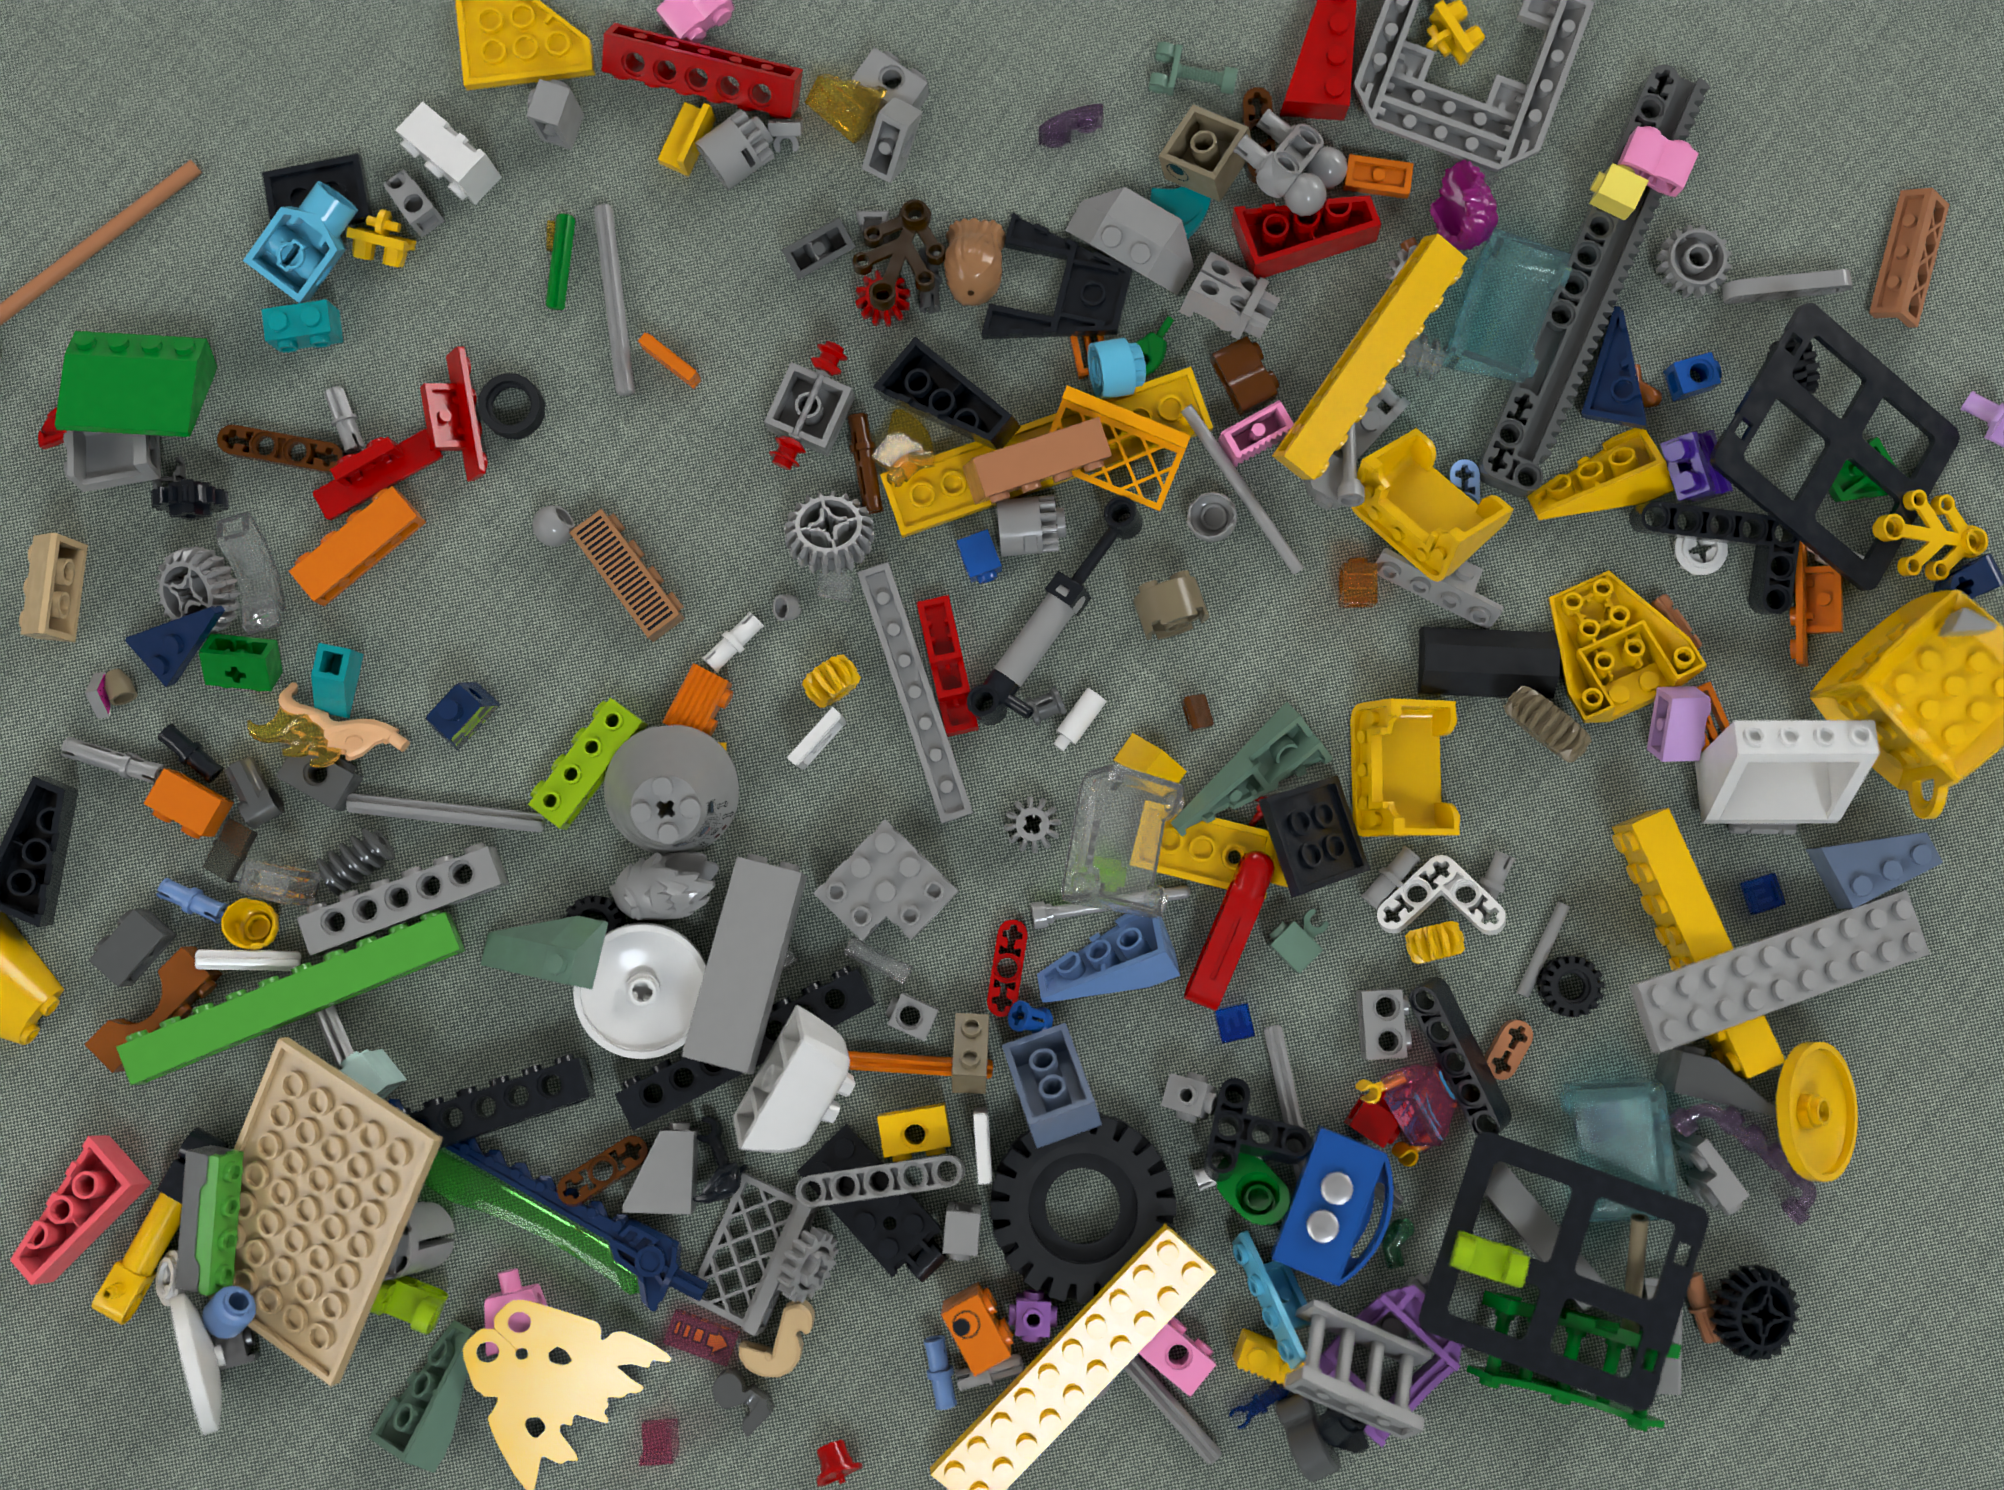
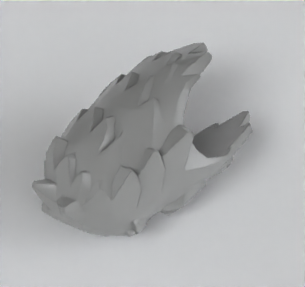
M656 852L647 860L642 857L634 865L632 863L627 865L616 879L615 884L611 885L609 889L618 909L635 920L642 922L663 921L666 919L676 920L693 914L695 910L704 906L709 901V896L705 895L715 887L716 882L712 878L717 874L720 866L714 862L707 861V856L699 852H673L664 855Z

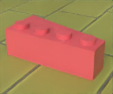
M110 1135L87 1137L82 1145L84 1149L78 1159L72 1161L66 1170V1178L57 1192H53L45 1203L48 1206L39 1220L34 1221L11 1257L10 1261L31 1285L54 1282L152 1184Z

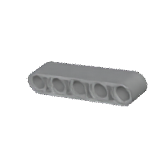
M943 1155L814 1174L804 1177L798 1182L795 1195L800 1204L806 1207H818L947 1188L963 1180L965 1165L955 1155ZM945 1161H951L957 1167V1175L952 1181L944 1179L940 1174V1167ZM911 1166H916L922 1170L923 1180L918 1186L910 1184L907 1180L906 1173ZM877 1171L886 1173L889 1178V1185L884 1191L878 1190L873 1184V1176ZM844 1176L852 1178L855 1183V1190L851 1195H845L840 1191L839 1182ZM810 1181L820 1185L821 1195L817 1200L810 1199L806 1194V1186Z
M1497 1162L1493 1166L1484 1196L1533 1255L1540 1261H1548L1560 1228L1503 1162ZM1580 1253L1575 1267L1576 1273L1606 1284ZM1571 1299L1584 1313L1592 1307Z

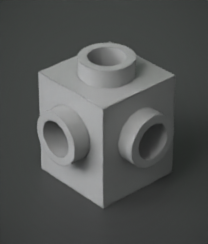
M1188 1072L1186 1078L1170 1073L1161 1106L1177 1111L1175 1117L1177 1119L1194 1124L1196 1118L1207 1120L1208 1114H1213L1218 1099V1095L1214 1094L1216 1087L1207 1084L1208 1077Z

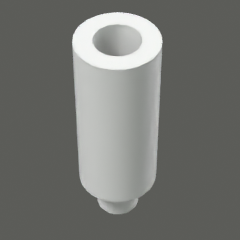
M1087 688L1056 731L1060 735L1053 745L1063 752L1070 742L1076 745L1107 701L1093 690Z

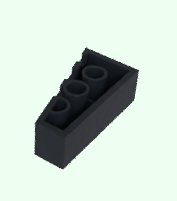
M917 337L911 340L872 387L884 400L994 450L1002 449L1021 427L1008 411Z
M48 776L32 777L0 845L1 912L37 927L53 925L79 789Z

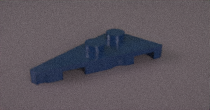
M1614 306L1581 414L1586 419L1646 430L1648 425L1624 310L1619 306Z
M221 605L217 607L212 606L126 637L125 641L163 685L168 687L177 683L225 609Z

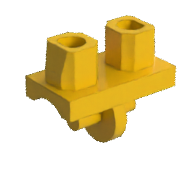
M1442 0L1435 4V11L1428 18L1432 26L1426 31L1432 39L1426 44V48L1433 51L1439 49L1443 57L1452 54L1459 66H1462L1469 61L1473 51L1483 43L1485 35L1477 25L1472 26L1466 31L1460 26L1459 23L1465 20L1468 15L1467 8L1462 0H1456L1447 5Z
M381 209L377 217L367 216L366 225L375 227V230L357 227V229L347 227L346 237L353 239V257L374 260L376 245L385 247L383 264L393 267H404L407 252L415 250L416 240L389 234L390 231L399 233L401 230V223L392 221V213L389 210Z

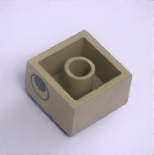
M1192 104L1158 156L1164 178L1220 202L1246 163L1233 150L1245 134L1251 138L1249 127Z

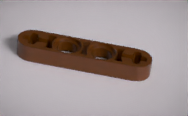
M227 425L217 435L219 448L233 457L332 475L330 469L338 465L337 461L347 455L341 447L331 442L239 425ZM238 436L244 441H249V447L238 443L232 446L228 443V440ZM266 438H271L275 444L274 450L268 455H261L259 452L260 442ZM298 444L305 445L307 449L306 456L300 461H293L291 458L292 448ZM333 451V454L338 457L336 462L331 461L329 465L324 460L316 458V452L320 455L330 456Z

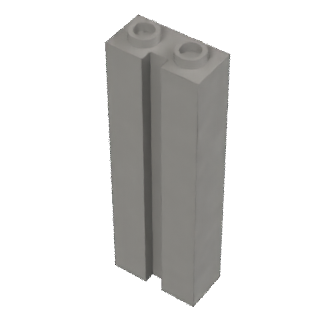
M748 853L747 859L736 858L682 1057L754 1075L807 876L799 872L800 866L781 861L778 867L767 864L768 858Z

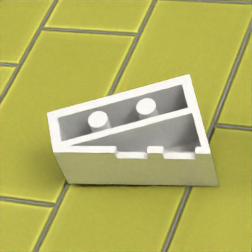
M422 101L396 129L403 139L400 145L412 157L416 158L420 155L427 162L424 164V167L438 180L442 176L450 182L447 187L461 201L467 197L476 205L502 176L486 153L481 149L476 150L468 143L469 140L463 134H458L453 130L446 120Z

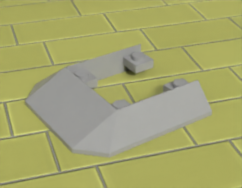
M1385 0L1353 84V88L1372 127L1458 159H1466L1471 161L1472 164L1494 172L1503 170L1540 152L1595 1L1523 0L1516 21L1545 31L1526 84L1497 74L1493 80L1486 102L1483 103L1425 82L1435 51L1405 41L1420 0Z

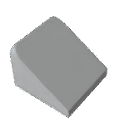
M1963 608L1948 615L1939 636L1981 635L1995 630L1997 625L1995 622L1967 608Z

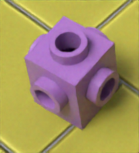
M1024 1290V1293L1016 1294V1304H1009V1325H1015V1336H1022L1023 1341L1041 1342L1042 1337H1050V1327H1057V1306H1051V1297H1048V1294H1044L1042 1290ZM1035 1313L1040 1317L1039 1322L1027 1321V1316Z

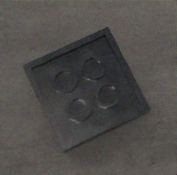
M1338 775L1258 800L1291 898L1371 870Z

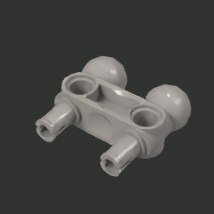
M1268 109L1256 124V127L1262 129L1279 143L1275 152L1271 150L1269 153L1247 134L1240 140L1233 152L1256 169V182L1264 193L1274 198H1282L1284 196L1286 206L1291 212L1299 216H1311L1323 207L1327 195L1326 189L1334 188L1344 180L1348 168L1346 157L1340 150L1332 146L1323 147V138L1313 127L1307 124H1298L1291 127L1274 114L1271 109Z

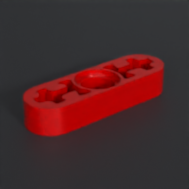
M1018 920L1005 921L1001 924L997 933L987 1006L991 1013L999 1017L1008 1016L1010 1008L1018 1000L1028 937L1025 925ZM1011 925H1016L1017 931L1022 933V939H1016L1014 943V950L1021 949L1019 957L1013 953H999L1000 946L1007 948L1008 938L1003 936V931L1009 930ZM1004 958H1011L1017 964V972L1010 978L1002 977L997 970L998 963ZM995 979L1002 983H1016L1014 990L1009 987L1007 988L1006 996L1012 1000L1011 1006L1006 1005L1004 1011L997 1010V1004L992 1003L993 997H999L1001 986L994 987Z

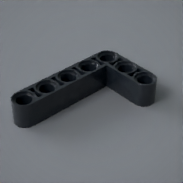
M1659 501L1638 504L1631 510L1629 523L1635 531L1640 533L1755 547L1749 591V605L1751 609L1758 614H1782L1790 607L1800 540L1770 515ZM1648 509L1654 514V522L1651 526L1645 520V514ZM1681 513L1685 516L1687 522L1683 530L1678 525V517ZM1713 517L1717 519L1719 524L1716 533L1710 528ZM1745 522H1748L1751 527L1748 537L1743 533ZM1778 525L1783 531L1780 541L1775 536V530ZM1773 559L1778 563V570L1775 574L1771 570ZM1769 592H1771L1774 597V602L1771 607H1769L1766 602V597Z

